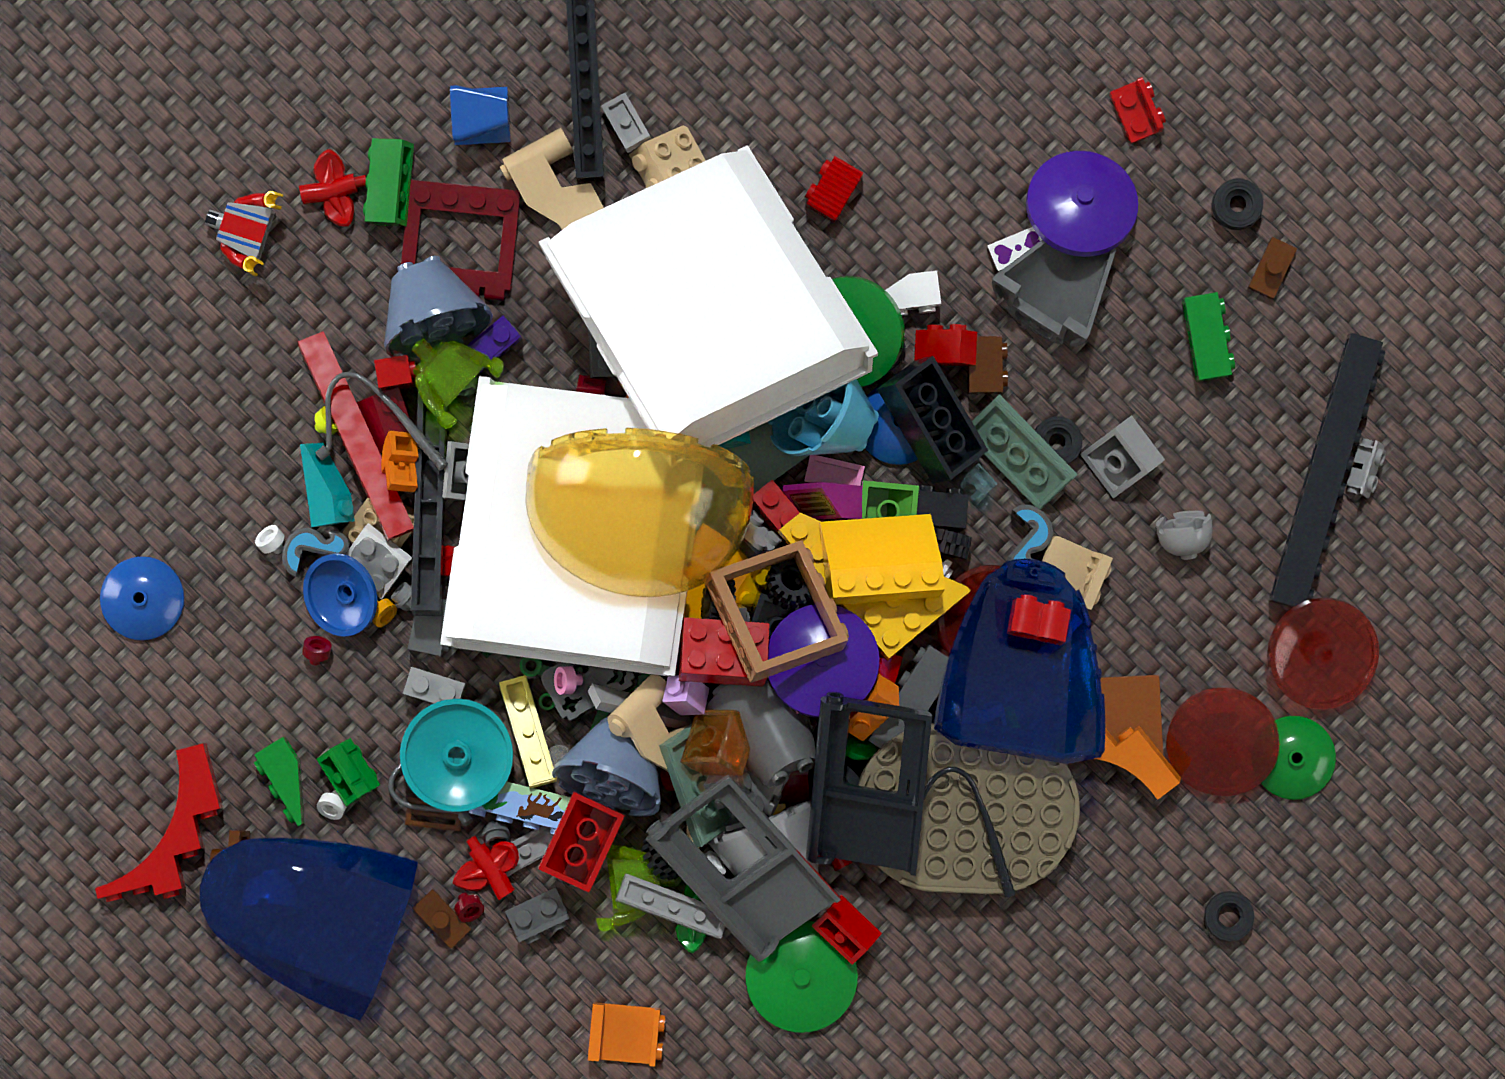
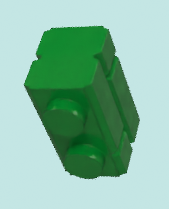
M351 738L330 748L316 759L346 807L380 786L376 772L368 766L362 756L360 747L355 745Z

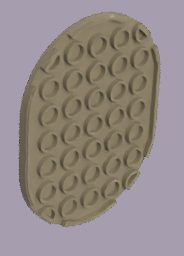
M932 724L925 786L929 779L943 768L955 766L967 772L974 780L990 816L1006 861L1005 863L1007 864L1013 889L1015 891L1022 890L1041 878H1045L1059 865L1058 863L1064 857L1067 850L1070 849L1079 823L1080 803L1075 780L1064 760L1041 738L1021 729L995 725ZM904 732L891 738L872 756L862 772L858 782L859 786L893 792L898 791ZM955 772L946 773L934 782L923 802L916 876L910 875L908 871L878 867L899 883L922 891L1004 894L985 825L972 788L960 774Z

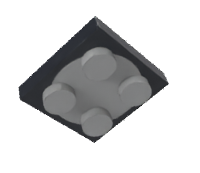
M753 509L722 516L717 523L748 559L786 546L782 542L780 535L772 531L764 522L762 515Z

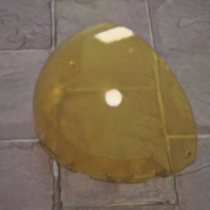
M607 428L593 429L557 437L551 440V446H540L534 451L528 463L525 503L529 522L536 538L552 559L569 573L590 585L616 594L636 597H661L696 588L706 582L710 572L726 567L738 551L750 522L754 496V476H750L749 466L734 453L716 444L711 445V448L698 444V438L641 428H625V433H608Z

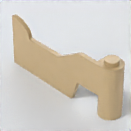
M559 128L503 158L504 165L500 166V169L507 181L513 179L529 207L556 222L563 230L572 222L604 207L591 183L568 187L560 186L550 165L572 154L574 151L563 130Z
M651 674L608 716L607 720L609 729L614 735L631 737L642 758L668 772L659 745L689 725L670 733L668 732L656 710L663 701L666 681L659 675ZM687 827V836H688V837L691 839V841L693 842L692 837H691L690 832H689L688 827Z

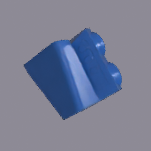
M458 85L450 86L452 136L455 145L511 142L507 87L471 89Z

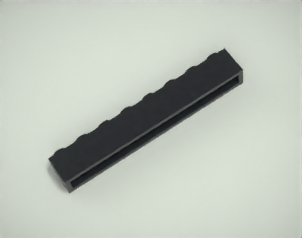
M418 389L417 428L430 441V444L435 447V450L440 453V456L446 460L447 390ZM417 444L419 456L416 460L418 487L415 490L411 612L413 616H441L445 499L442 498L445 468L438 470L428 458V455Z

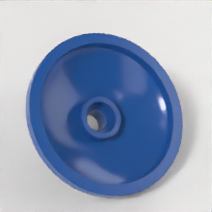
M875 388L867 397L874 410L878 412L879 418L867 439L865 449L876 459L888 464L903 465L917 461L918 458L900 428L894 424L892 414L877 388Z
M339 553L325 555L317 559L309 567L304 578L303 595L307 610L313 620L322 629L337 636H351L367 628L376 613L377 591L374 581L366 568L356 559Z
M133 557L122 561L108 573L103 582L100 593L102 613L108 624L124 637L134 640H150L160 637L173 628L182 614L184 589L180 578L170 566L155 558ZM141 592L144 595V601L137 603L135 595Z

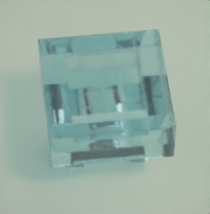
M978 463L965 475L966 477L960 486L964 489L968 484L974 485L976 492L970 498L976 500L983 495L985 496L998 483Z

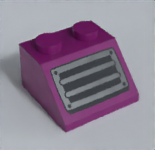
M827 482L783 485V492L797 510L818 521L862 519V486Z

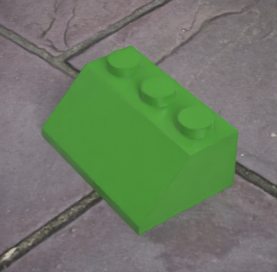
M864 480L861 482L862 519L917 515L919 486Z

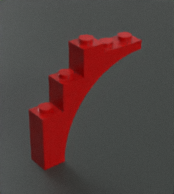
M207 743L176 750L179 765L178 798L171 822L164 836L150 855L135 869L115 881L96 887L97 899L105 897L106 902L123 898L122 892L132 890L133 895L150 891L149 885L153 886L155 895L162 894L163 899L180 895L179 889L186 887L178 854H181L182 859L199 855L197 849L205 848L196 815L200 814L201 819L217 815V809L223 808Z

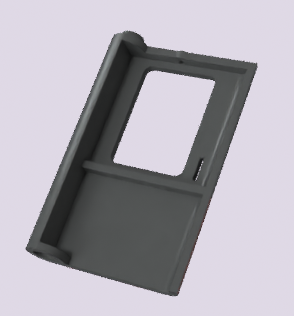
M730 775L721 778L663 822L659 820L654 822L646 831L648 833L646 841L758 962L767 958L776 949L779 940L833 902L837 903L841 900L840 896ZM714 799L721 800L767 851L764 857L733 879L725 878L679 827L682 822Z

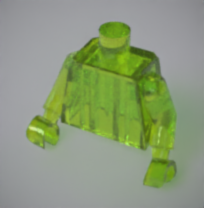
M423 338L412 348V351L421 359V362L413 369L416 376V387L423 403L434 416H438L437 421L444 429H448L457 423V419L447 413L444 407H447L483 367L488 368L496 378L503 371V362L499 358L493 357L489 359L488 355L456 341L439 342L433 348Z
M611 845L606 857L610 858L607 859L612 907L615 914L611 918H596L598 928L601 931L614 929V925L621 926L633 922L647 914L644 911L615 901L624 874L632 875L664 888L674 887L675 879H660V874L655 876L652 873L654 871L653 867L650 869L647 867L649 861L643 859V855L646 852L624 846Z

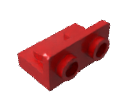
M1143 77L1135 82L1109 93L1130 144L1163 130V123L1166 120L1161 108H1156L1152 98L1155 97L1149 81L1145 83Z

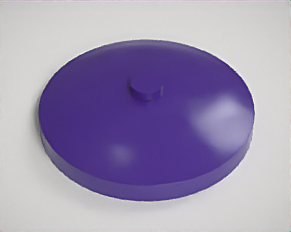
M1070 151L1052 157L1036 171L1028 188L1026 209L1033 229L1049 246L1069 255L1090 257L1111 251L1127 238L1137 217L1138 196L1129 175L1110 158L1090 151Z
M815 604L792 612L779 623L769 640L768 660L831 638ZM836 606L837 616L840 623L845 624L849 634L848 642L844 649L768 677L777 696L788 707L803 715L819 718L821 697L827 696L828 692H839L844 697L864 700L872 690L878 675L879 650L874 635L860 617L839 606Z

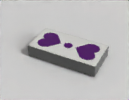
M1031 227L987 245V249L997 272H999L1042 239Z

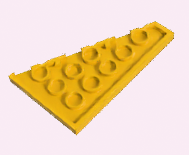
M799 513L779 529L778 533L788 545L802 540L805 547L811 550L814 558V567L823 576L826 588L819 526L821 521ZM944 577L945 591L940 597L842 604L840 606L853 612L866 623L875 637L879 652L886 660H889L969 594L971 590L965 585Z

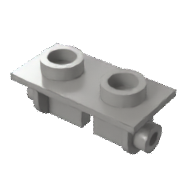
M1363 438L1362 443L1358 444L1353 461L1362 464V469L1351 468L1346 486H1348L1347 492L1358 495L1359 490H1361L1360 494L1369 499L1371 492L1373 493L1376 490L1378 483L1376 474L1378 467L1384 463L1386 450H1384L1385 446L1379 441L1375 440L1373 446L1374 441Z

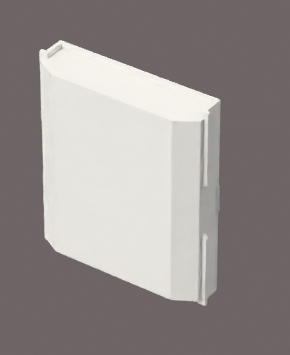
M748 145L738 149L737 152L722 153L572 222L551 240L548 237L539 241L546 259L597 342L600 354L612 374L616 375L671 468L872 372L873 358L878 356L877 350L831 277L824 275L792 224L794 218Z
M479 376L465 473L469 475L464 515L459 546L454 548L440 645L660 676H675L689 582L687 578L689 562L692 561L697 529L695 518L697 504L700 503L707 451L671 468L630 398L496 382L489 377Z

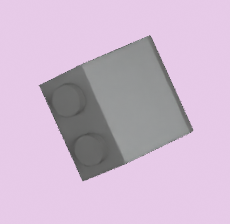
M1132 415L1080 453L1113 498L1165 460Z
M448 441L446 454L448 465L445 467L442 495L444 499L466 501L469 475L465 473L469 444Z

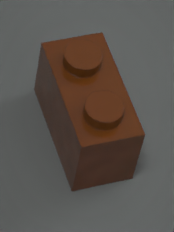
M977 336L976 365H967L968 394H1002L1003 387H1008V371H1003V359L1008 357L1007 343H1002V336Z

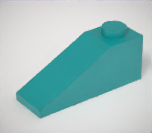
M324 443L300 444L311 527L333 526L354 522L351 493L330 455L322 461L315 453Z

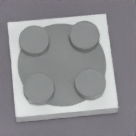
M369 523L363 528L345 554L356 559L366 568L374 581L377 596L380 599L387 595L412 559L409 554L391 540L388 541L386 536Z

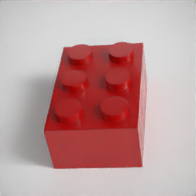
M684 617L680 639L678 681L764 686L767 677L750 683L722 620ZM745 622L762 661L768 660L769 623Z

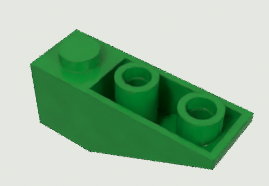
M282 737L254 754L257 758L254 764L262 776H268L272 783L268 787L275 799L281 798L287 807L283 812L291 824L296 822L298 826H301L305 823L301 761L288 739Z

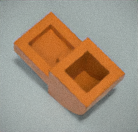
M389 431L385 438L381 470L382 473H386L387 490L415 492L418 487L415 462L419 457L418 447L408 432Z

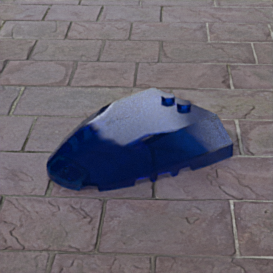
M1014 559L1004 562L1000 568L988 574L981 583L956 634L938 696L934 729L953 744L1063 764L1100 758L1104 753L1105 698L1101 689L1100 679L1102 671L1098 667L1096 656L1097 644H1094L1091 633L1092 624L1080 590H1075L1065 578L1066 573L1056 566L1035 559ZM1021 595H1031L1037 597V602L1048 604V601L1064 603L1065 608L1071 609L1065 643L1055 645L1007 634L1013 600L1021 598Z
M283 837L246 839L222 849L207 865L200 884V907L209 927L216 936L257 969L298 994L329 1009L361 1021L374 997L410 898L418 861L375 848L337 841Z

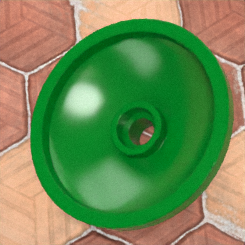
M1286 716L1272 721L1261 730L1253 745L1252 766L1257 779L1266 790L1281 798L1296 800L1316 794L1329 782L1335 769L1336 752L1331 737L1321 725L1306 717ZM1296 752L1301 755L1299 763L1292 761V755Z

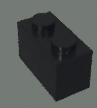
M918 485L917 515L931 514L934 527L966 528L969 495L963 494V489L946 488V493L935 492L934 486Z

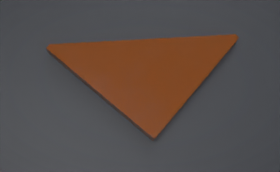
M1159 675L1051 680V684L1089 719L1092 720L1097 716L1117 742L1119 741L1118 735L1128 727L1134 730L1140 726L1163 754Z

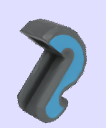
M1019 505L1011 510L1012 513L1031 528V531L1007 557L1008 566L1015 573L1021 574L1030 571L1037 562L1030 555L1044 550L1050 544L1054 534L1052 522L1043 511L1032 505Z
M311 528L297 529L289 535L283 547V565L288 573L299 577L304 551L322 555L334 553L345 555L351 547L348 537L341 532L333 530L329 532L330 538L326 539L317 530Z

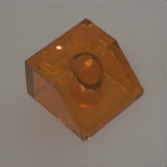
M705 710L704 714L695 715L680 762L702 775L742 776L750 747L740 712L737 710Z

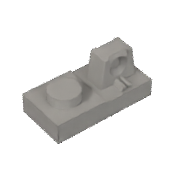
M626 93L601 105L603 112L627 153L637 149L644 142L651 140L647 129Z

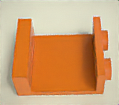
M594 1002L588 1061L609 1060L649 1064V1066L655 1067L656 1060L662 1059L663 1043H657L658 1032H664L665 1015H660L661 1008Z

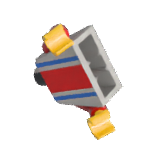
M269 191L267 193H254L239 197L234 203H227L224 214L209 210L206 216L205 225L219 230L216 240L221 243L220 249L233 265L244 269L253 276H258L254 272L255 265L264 264L260 259L275 215L273 209L281 210L282 206L275 204L277 197H283V194Z

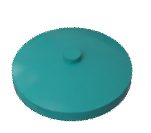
M466 699L439 701L419 712L408 725L400 748L401 769L411 790L430 806L451 812L472 810L493 799L507 782L513 764L511 737L501 719L484 705Z

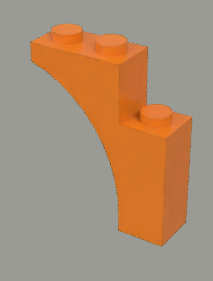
M1097 716L1091 721L1087 717L1074 727L1077 730L1070 737L1065 734L1053 743L1054 750L1064 761L1083 758L1098 759L1126 769L1141 780L1157 799L1173 789L1181 780L1179 774L1140 726L1134 730L1128 727L1118 735L1119 741L1117 742Z

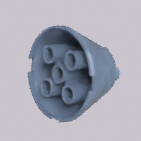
M431 256L425 259L424 262L414 265L412 262H406L397 267L398 273L391 281L384 347L386 353L391 357L394 356V353H398L401 356L408 355L410 358L437 354L463 344L462 338L472 332L476 336L489 326L493 315L491 309L440 260L439 256Z
M603 718L553 768V778H556L557 775L560 779L558 785L571 795L573 792H576L614 811L616 808L630 810V816L654 815L660 808L661 798L657 766L641 757L631 737L614 735L609 729L608 718Z

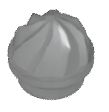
M403 582L391 595V599L395 602L394 605L397 608L405 611L411 610L412 585Z

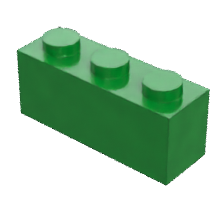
M372 138V144L368 150L370 166L369 174L366 177L367 200L363 206L365 222L383 226H407L414 143L403 139Z
M1218 292L1185 297L1182 300L1196 382L1231 376L1232 370L1235 369V359L1233 353H1228L1227 342H1230L1231 338L1228 325H1223L1222 315L1226 314L1224 299L1218 297Z

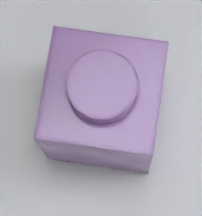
M679 675L668 677L662 702L679 715L704 714L710 688L701 682L678 681Z

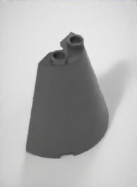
M1041 240L993 277V291L998 299L1001 300L1003 297L1007 302L1005 309L1034 333L1062 345L1064 341H1069L1071 346H1080L1090 335L1116 248L1097 256L1081 257L1060 252Z
M768 677L763 687L720 684L712 691L714 697L710 702L707 701L705 713L698 715L699 721H703L706 730L767 788L784 784L789 779L788 775L791 772L799 770L800 773H805L814 767L816 747L810 716L801 713L797 714L795 710L788 707L774 692Z

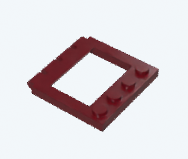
M411 180L407 226L404 229L401 264L406 262H412L413 265L416 264L422 209L504 217L498 272L449 267L478 297L480 296V288H484V299L504 301L505 291H511L520 192L518 190Z

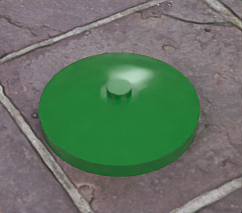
M856 276L833 278L834 284L878 352V356L873 358L872 372L857 379L861 387L885 376L898 361L904 345L905 330L903 318L894 299L878 284Z
M806 921L779 940L776 949L764 960L758 962L750 954L747 961L746 986L754 1007L768 1022L791 1032H812L831 1025L848 1009L856 992L858 979L856 962L852 965L812 927L816 921Z

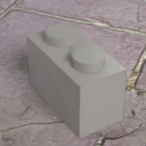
M411 667L403 694L432 703L447 699H462L467 683Z

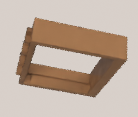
M802 540L711 571L705 581L750 683L842 651L848 642V630L844 623H840L836 604L832 598L828 597L824 578L821 573H817L814 567L812 552L809 548L805 547ZM794 558L831 638L762 661L726 581Z

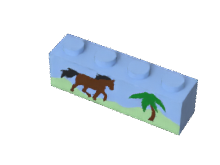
M506 782L493 799L480 807L469 810V813L485 817L486 812L497 814L496 820L511 824L513 819L524 821L523 827L539 830L540 825L550 827V833L554 834L571 797L534 788L529 789L526 786Z

